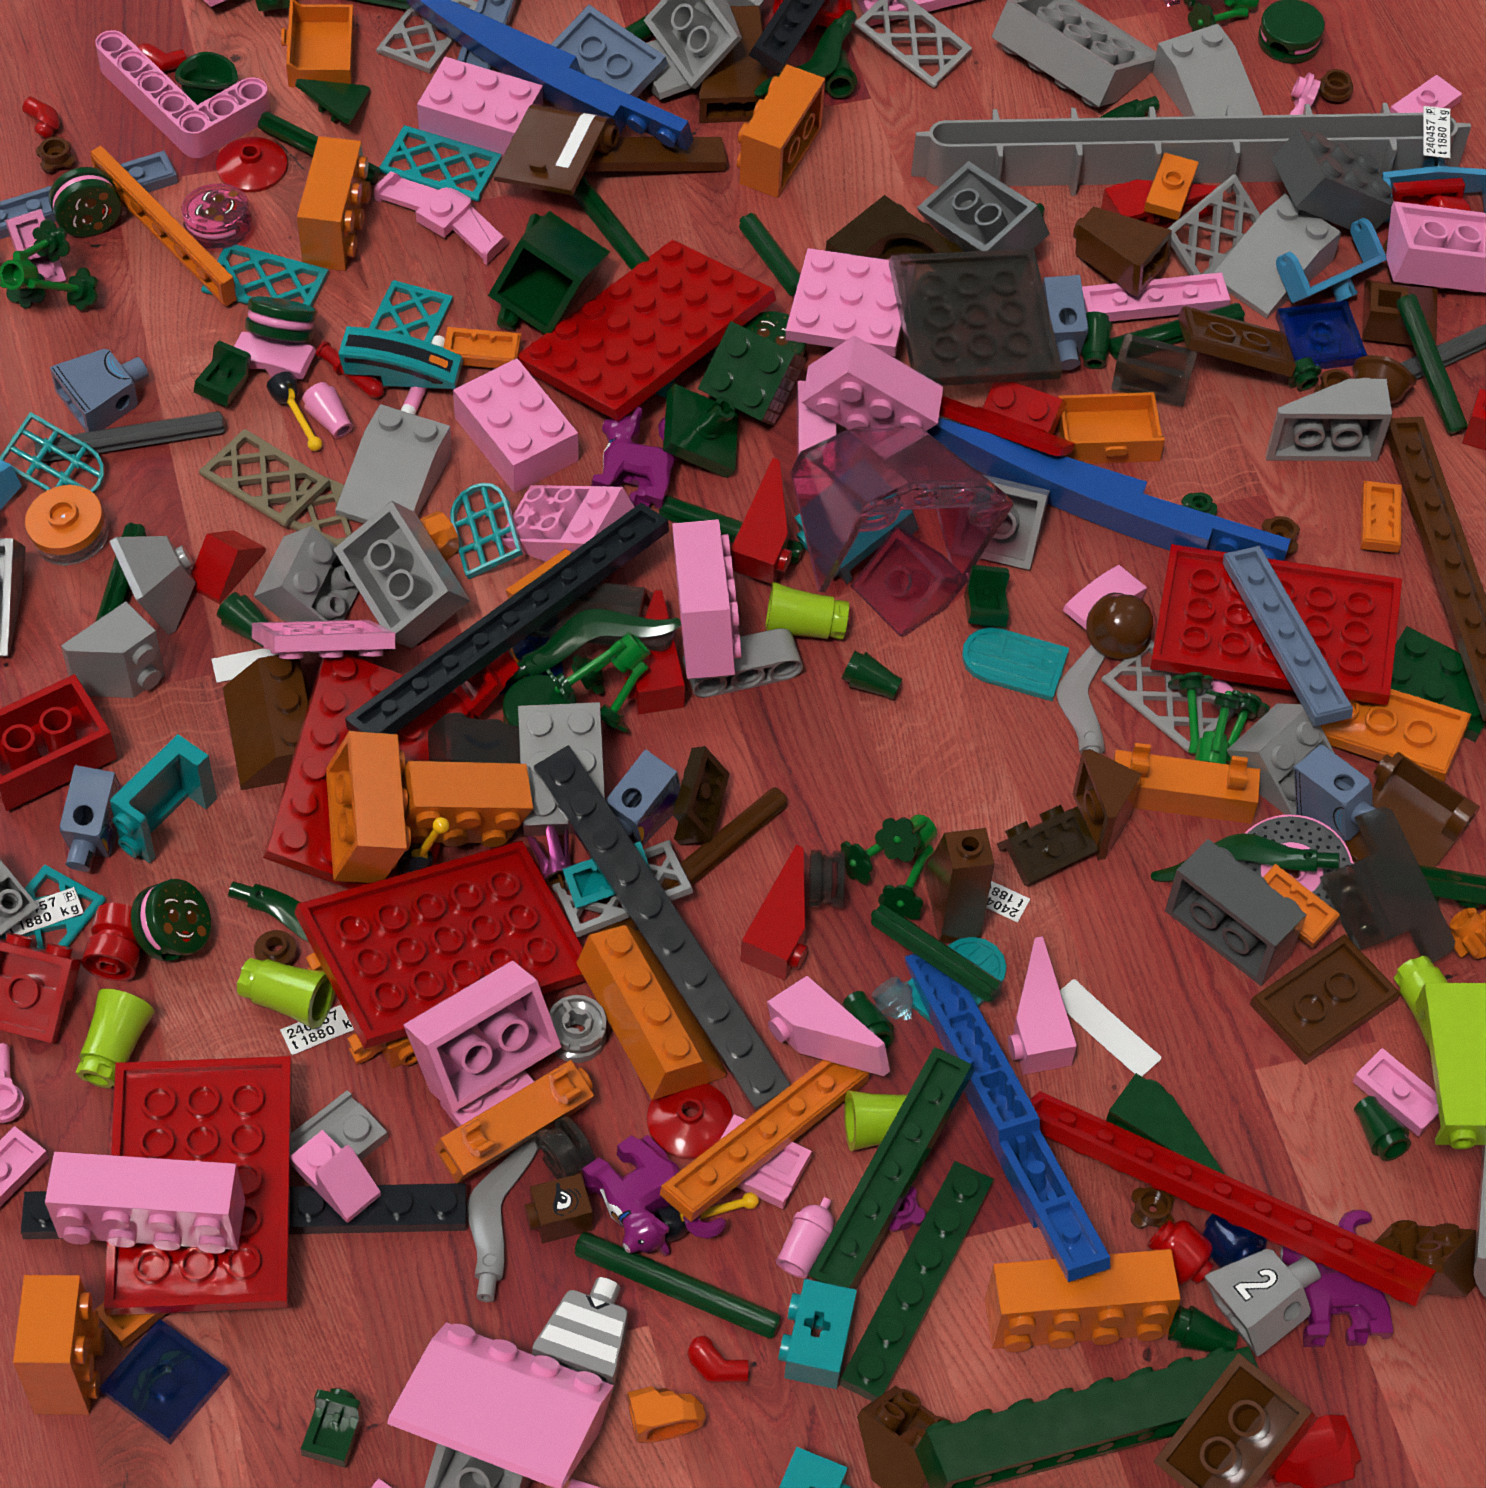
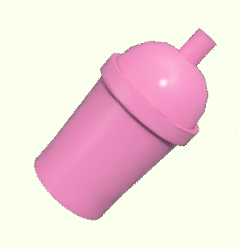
M824 1197L820 1205H808L794 1215L792 1219L793 1225L776 1259V1264L785 1272L798 1278L805 1279L808 1277L812 1266L835 1226L834 1218L829 1210H827L831 1203L830 1199Z

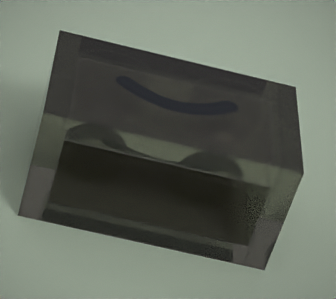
M1125 333L1111 389L1125 393L1154 392L1157 401L1183 407L1191 382L1197 352Z
M462 713L444 714L428 730L429 761L520 764L519 726L503 724L498 719L479 720L467 718Z

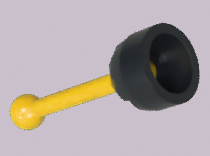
M288 371L274 375L266 385L271 397L279 404H289L308 438V448L311 451H319L323 445L322 440L313 434L295 401L300 391L293 373Z
M439 817L434 820L433 830L423 845L420 843L411 844L409 850L403 853L397 863L401 874L433 865V855L430 848L440 834H444L449 830L450 825L446 818Z
M747 1192L743 1195L742 1199L708 1208L701 1214V1219L742 1207L754 1209L759 1203V1198L756 1194ZM673 1206L655 1209L654 1216L669 1226V1232L665 1234L666 1243L678 1240L686 1235L688 1230L683 1215Z

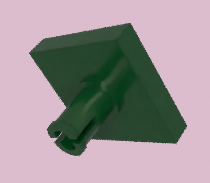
M674 384L667 391L663 451L728 478L736 468L738 411L735 410L733 403L727 398L719 397L714 401Z

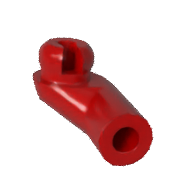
M143 43L138 46L163 72L177 69L187 59L183 49L165 53L149 43Z
M31 96L24 101L22 106L23 112L39 120L34 127L35 132L45 138L52 137L54 130H58L60 125L57 111Z
M697 1336L690 1342L687 1352L689 1362L704 1380L711 1383L748 1382V1360H725L713 1346L711 1339L706 1336Z

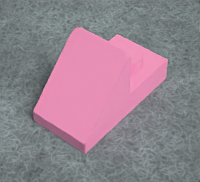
M42 209L5 220L15 251H23L34 245L36 239H34L32 231L40 227V223L45 220ZM37 253L28 257V260L37 267L38 273L45 277V281L61 282L66 280L60 260L52 262L47 256H40Z
M323 1130L290 1156L291 1166L347 1223L381 1196V1191L354 1150L349 1145L341 1149Z

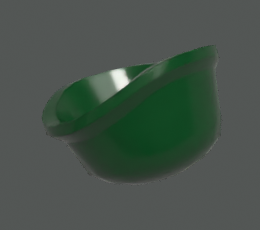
M199 52L190 56L178 66L175 72V80L181 85L183 92L198 105L236 84L238 75L235 65L223 55L214 52Z

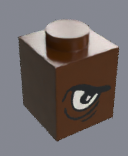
M581 1173L530 1186L531 1203L524 1204L525 1214L530 1230L538 1229L542 1244L581 1234L582 1232L593 1231V1212Z

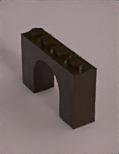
M885 195L826 241V251L884 260L894 257H906L920 261L928 266L936 277L909 298L905 324L931 343L934 342V338L938 334L957 324L990 296L993 276L991 270L961 250L956 243L944 238L929 224L923 223L909 213L902 205L895 203Z

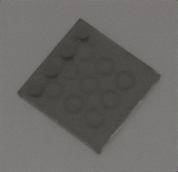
M1034 248L891 255L889 268L909 363L912 369L941 386L1060 379L1063 369Z

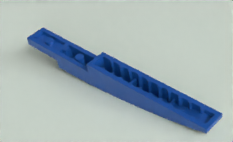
M406 0L408 5L437 28L504 74L543 85V97L567 110L611 117L619 128V135L625 126L628 125L637 133L643 134L646 132L657 137L662 144L668 147L677 146L687 151L694 140L688 120L583 74L575 55L452 0Z
M938 418V424L926 431L925 441L928 445L987 476L1050 490L1047 504L1140 541L1169 551L1171 544L1228 553L1260 546L1268 559L1282 561L1285 559L1291 539L1146 495L1144 493L1147 481L1066 456H1053L1000 436L943 418Z
M916 954L905 956V964L945 1052L972 1064L975 1069L964 1089L967 1099L1032 1227H1039L1067 1281L1071 1282L1110 1269V1255L1041 1133L1040 1118L969 990Z

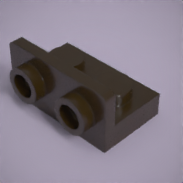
M706 746L691 749L688 763L684 770V777L673 811V816L678 821L674 836L678 844L712 840L730 773Z
M1058 805L1039 814L1042 820L1041 823L1029 827L1028 822L1025 821L1005 831L1008 838L997 843L999 851L1008 850L1024 885L1030 884L1098 851L1078 806L1064 811L1062 805Z

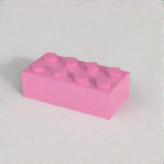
M719 519L672 523L687 679L735 675L734 659L741 658L740 635L738 634L739 615L735 581L733 579L732 558L730 556L729 535H721Z
M54 1152L45 1204L58 1237L72 1244L81 1245L89 1243L90 1240L108 1241L114 1246L127 1248L134 1246L135 1243L153 1244L156 1248L169 1251L178 1250L180 1246L198 1247L201 1251L217 1254L223 1253L225 1249L238 1250L245 1196L236 1164Z

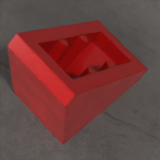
M235 530L207 533L191 572L196 582L193 590L221 604L263 556L266 548Z

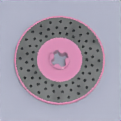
M1279 815L1260 821L1245 832L1246 834L1258 835L1292 848L1318 849V852L1340 853L1339 869H1317V872L1299 871L1296 880L1337 912L1341 910L1352 890L1354 866L1348 847L1333 829L1310 817ZM1238 861L1248 870L1256 872L1262 877L1273 867L1250 861Z

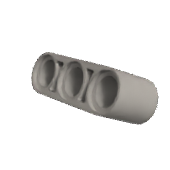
M781 628L741 636V658L734 659L735 675L689 679L694 695L702 698L781 682L797 676L802 671L803 664L791 631Z

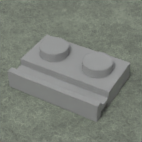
M347 1090L291 1133V1155L323 1130L341 1149L349 1145L360 1161H362L388 1140V1133L360 1103L358 1104L352 1098V1094Z

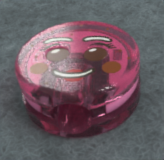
M222 183L204 185L190 192L182 203L181 212L185 230L204 248L222 249L236 245L247 237L252 227L248 198L242 190L235 186Z

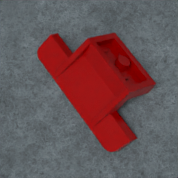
M996 376L983 407H973L945 396L941 399L939 415L1053 456H1064L1072 453L1075 446L1074 442L1053 435L1066 402L1061 398Z

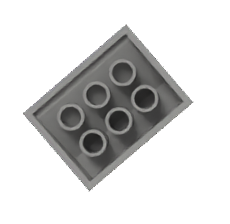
M1007 0L992 34V38L1002 44L1003 50L1013 55H1020L1028 61V65L1032 69L1051 75L1055 78L1054 81L1057 85L1068 90H1074L1082 96L1081 99L1086 104L1093 107L1117 102L1153 72L1156 56L1155 50L1076 0Z

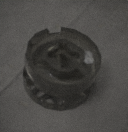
M811 850L809 898L815 901H809V907L820 908L821 904H830L832 908H843L845 883L844 851L834 850L832 854H823L822 850ZM832 863H836L835 896H831L833 889Z
M566 1115L556 1120L552 1129L544 1128L534 1134L535 1145L538 1150L542 1148L544 1154L542 1159L556 1179L576 1175L580 1171L583 1172V1168L596 1159L583 1132Z

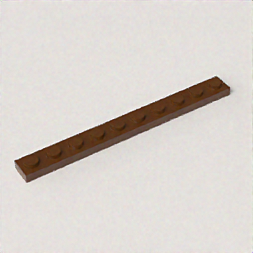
M1423 416L1391 418L1386 437L1482 719L1486 721V595Z

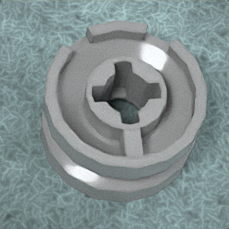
M571 995L556 1002L549 1014L562 1048L554 1053L558 1058L567 1062L572 1060L573 1063H582L592 1060L601 1053L606 1044L607 1018L603 1007L596 1000L585 995ZM576 1024L581 1025L584 1027V1030L580 1032L578 1028H573L571 1026Z

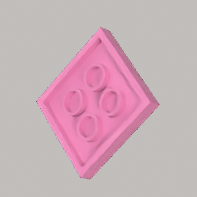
M808 248L786 327V340L836 348L856 335L886 354L895 357L915 277L916 264Z
M371 620L252 623V639L262 644L264 649H270L272 654H279L281 659L303 658V652L307 651L319 653V657L338 658L343 657V650L359 652V656L375 657L383 656V649H395V632Z

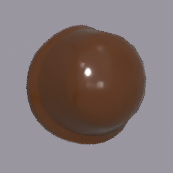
M1361 356L1356 359L1352 368L1354 379H1387L1390 404L1401 401L1409 388L1416 385L1417 379L1406 367L1398 361L1385 356Z
M1113 592L1101 597L1092 606L1087 616L1086 632L1091 645L1100 654L1113 659H1129L1140 655L1149 646L1153 628V616L1149 606L1142 599L1134 595Z

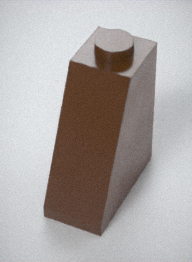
M1094 206L1083 218H1079L1075 224L1073 237L1076 239L1075 254L1132 295L1139 296L1169 261L1172 230Z

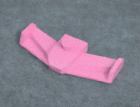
M389 172L374 187V198L376 201L381 203L385 200L415 210L416 222L444 238L452 230L455 231L483 258V263L486 265L509 244V241L472 207L471 198L456 189L448 187L441 188L440 190L403 179L394 172Z

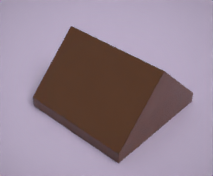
M1087 749L1082 750L1072 794L1098 848L1095 854L1099 861L1106 859L1131 817L1142 774L1098 752Z

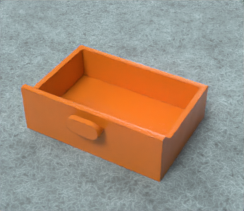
M290 0L288 29L281 28V46H287L286 69L289 87H296L297 79L352 84L355 24L353 4H300L295 0Z
M1154 392L1058 396V398L1066 402V406L1057 424L1059 437L1075 443L1072 453L1064 456L1088 464L1160 461L1165 438L1161 433Z

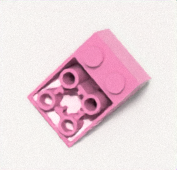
M530 485L515 510L513 519L523 553L546 562L565 548L574 552L633 509L634 505L623 487ZM512 532L501 536L503 546L513 550L516 549Z

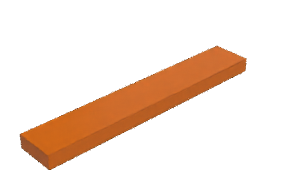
M101 145L90 151L92 166L106 172L110 176L121 203L223 305L227 307L235 302L237 299L233 276Z
M822 1060L661 1185L660 1196L692 1222L845 1101L848 1090L857 1091L868 1082L870 1073Z

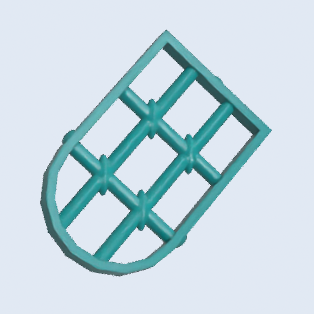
M32 412L28 414L0 456V460L5 461L12 451L31 462L32 464L26 473L14 466L12 467L18 476L44 491L51 488L31 477L36 468L38 470L41 468L60 479L55 487L64 484L84 487L69 478L75 467L77 469L80 467L98 477L97 483L89 489L94 494L100 489L104 479L103 462L93 448L86 442L80 441ZM32 419L53 431L49 439H42L26 430ZM22 434L43 446L37 456L33 455L32 457L15 447ZM58 435L81 447L76 456L75 454L70 455L53 445ZM47 451L49 453L53 451L71 462L65 473L63 471L60 473L41 462ZM86 451L97 459L100 472L80 461Z
M479 483L471 485L459 494L452 505L450 519L459 537V554L465 576L468 579L524 554L511 512L510 502L499 487L492 483ZM487 490L499 493L502 501L496 504L490 502ZM481 491L486 508L475 513L471 509L468 497L475 492ZM464 503L467 517L457 521L458 510L461 504ZM502 507L505 508L510 525L504 529L498 528L493 512ZM486 515V517H489L493 534L482 538V536L479 537L475 520ZM467 524V526L470 525L474 542L463 547L458 527ZM512 532L516 549L505 554L501 536ZM493 540L494 543L496 542L500 557L486 563L482 545ZM474 549L478 553L481 565L470 570L465 553Z

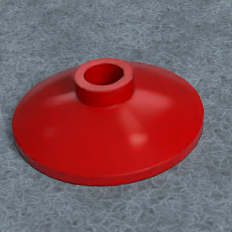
M262 137L237 139L226 145L216 159V171L220 180L226 186L241 192H260L275 186L285 176L288 166L284 150L277 143Z
M706 1083L652 1100L647 1112V1127L653 1141L667 1154L681 1159H696L721 1139L733 1118L732 1109L722 1092ZM694 1109L698 1113L695 1116L688 1117L682 1111Z

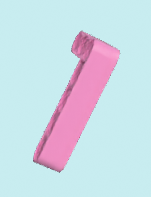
M105 31L95 40L99 66L103 75L188 157L202 158L258 127V121L262 113L270 112L267 85L259 78L243 79L197 105L120 31Z

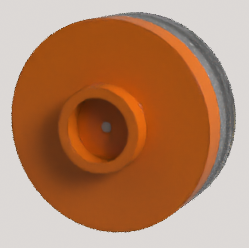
M62 485L45 491L32 502L25 516V528L36 552L45 561L56 565H74L88 560L100 551L109 534V523L97 496L89 489L77 485Z

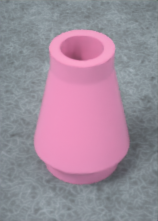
M320 382L310 387L302 397L305 403L304 410L324 426L335 439L346 436L352 430L353 424L348 419L335 387L329 386L326 382Z

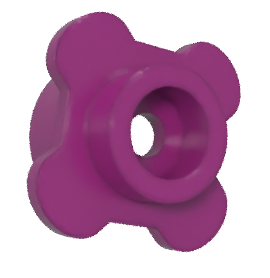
M913 1186L910 1187L901 1204L904 1210L897 1211L887 1230L892 1232L906 1230L913 1224L919 1225L923 1222L925 1211L918 1206L916 1201L917 1191Z

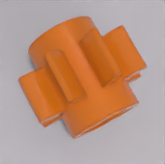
M1466 908L1457 913L1450 921L1449 926L1452 931L1447 933L1448 938L1451 940L1449 943L1459 957L1465 956L1468 952L1474 959L1486 957V910L1479 914L1475 908Z

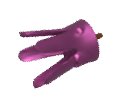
M550 825L546 829L550 859L546 857L534 837L528 836L527 839L539 861L547 885L560 882L561 888L564 889L563 880H565L562 869L572 866L569 859V829L565 830L564 853L563 845L558 839L556 829Z

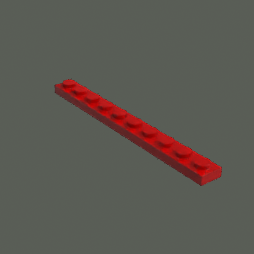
M1039 1091L1030 1099L1040 1118V1131L1044 1137L1059 1142L1078 1154L1087 1155L1109 1165L1115 1171L1124 1172L1135 1177L1154 1189L1163 1190L1187 1201L1193 1207L1202 1208L1224 1218L1232 1225L1243 1227L1263 1236L1271 1243L1282 1245L1300 1253L1315 1263L1323 1264L1339 1271L1356 1282L1365 1283L1389 1294L1397 1301L1406 1302L1416 1307L1433 1283L1436 1270L1042 1091Z

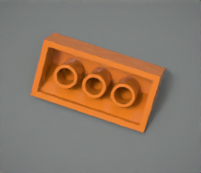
M627 925L590 934L576 964L597 1002L603 1007L609 1024L651 1100L725 1078L727 1073L707 1037L639 932Z

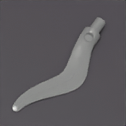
M1092 645L1068 670L1057 688L1059 706L1076 731L1079 753L1081 754L1082 750L1087 749L1100 754L1105 751L1101 728L1088 695L1089 685L1105 656L1095 650Z
M542 1133L516 1148L473 1189L469 1196L467 1218L477 1249L474 1277L479 1279L477 1299L479 1301H494L496 1283L503 1278L504 1238L501 1217L502 1202L533 1160L540 1146Z

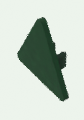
M297 79L295 83L298 89L319 104V112L329 111L332 113V122L341 120L346 124L352 123L370 90L366 85Z

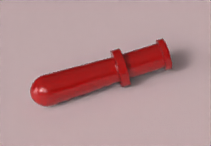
M324 341L318 346L316 356L320 359L323 358L332 365L333 371L337 375L343 374L371 398H379L383 395V384L373 376L344 374L338 355L339 352L331 347L328 341Z

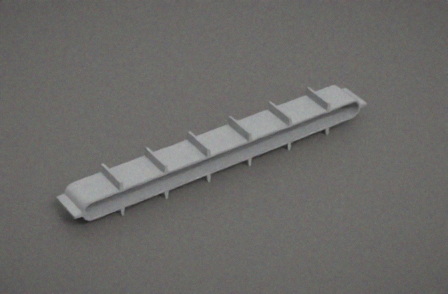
M1387 103L1382 104L1380 113L1313 114L1310 104H1305L1303 115L1235 116L1232 105H1227L1225 116L1157 117L1154 107H1149L1147 117L1078 118L1076 108H1071L1070 118L1000 119L998 110L993 109L991 120H944L933 124L930 131L916 132L911 176L926 177L928 182L940 187L969 161L1007 186L1068 185L1071 196H1076L1077 185L1122 184L1136 179L1154 181L1165 152L1199 162L1193 183H1222L1233 174L1237 175L1240 182H1280L1282 179L1271 158L1299 128L1312 134L1318 132L1326 137L1327 140L1335 144L1343 143L1352 151L1361 155L1364 153L1370 155L1379 165L1378 172L1380 176H1382V172L1423 168V162L1433 156L1423 155V113H1390ZM1451 116L1450 158L1443 159L1446 166L1459 167L1471 129V123H1456ZM1434 157L1435 166H1437V157ZM1231 186L1226 190L1227 193H1231Z

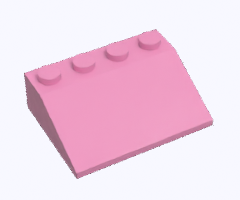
M446 1322L428 1344L391 1411L387 1424L553 1488H562L600 1434L614 1385L602 1381L594 1373L587 1371L577 1372L561 1366L557 1360L549 1356H534L517 1349L509 1341L501 1339L492 1340L476 1334L469 1326Z

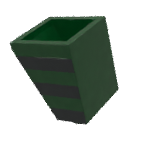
M549 211L520 238L488 296L544 334L552 333L556 325L563 321L593 282L610 251Z

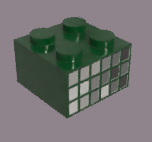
M730 321L698 389L717 399L719 397L727 398L736 409L774 426L807 358Z

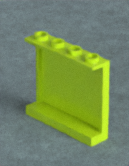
M1424 983L1415 1004L1417 1018L1425 1019L1436 1090L1441 1127L1435 1137V1144L1450 1145L1455 1149H1468L1475 1145H1486V983Z

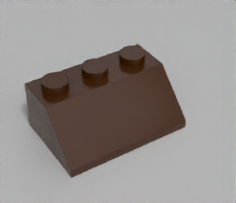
M279 655L256 659L222 687L241 790L285 783L308 707L300 659H281Z
M1238 1353L1153 1462L1184 1488H1264L1318 1418L1313 1411Z

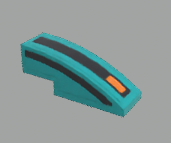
M346 327L338 353L344 374L381 376L383 386L456 389L463 364L461 355L438 345L395 332L363 327Z

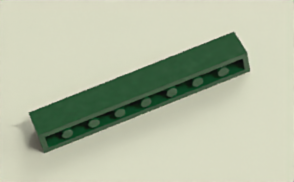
M1228 1346L1221 1347L1209 1353L1206 1358L1193 1361L1191 1357H1183L1175 1360L1164 1369L1154 1371L1152 1367H1145L1133 1372L1126 1379L1114 1381L1112 1377H1107L1094 1382L1084 1390L1074 1392L1073 1388H1065L1053 1393L1046 1400L1034 1402L1032 1398H1027L1015 1402L1004 1411L993 1413L992 1409H984L972 1414L967 1420L954 1424H952L951 1420L936 1422L925 1430V1434L915 1448V1452L930 1488H985L1173 1437L1238 1353L1258 1369L1259 1367L1249 1346L1236 1350H1231Z

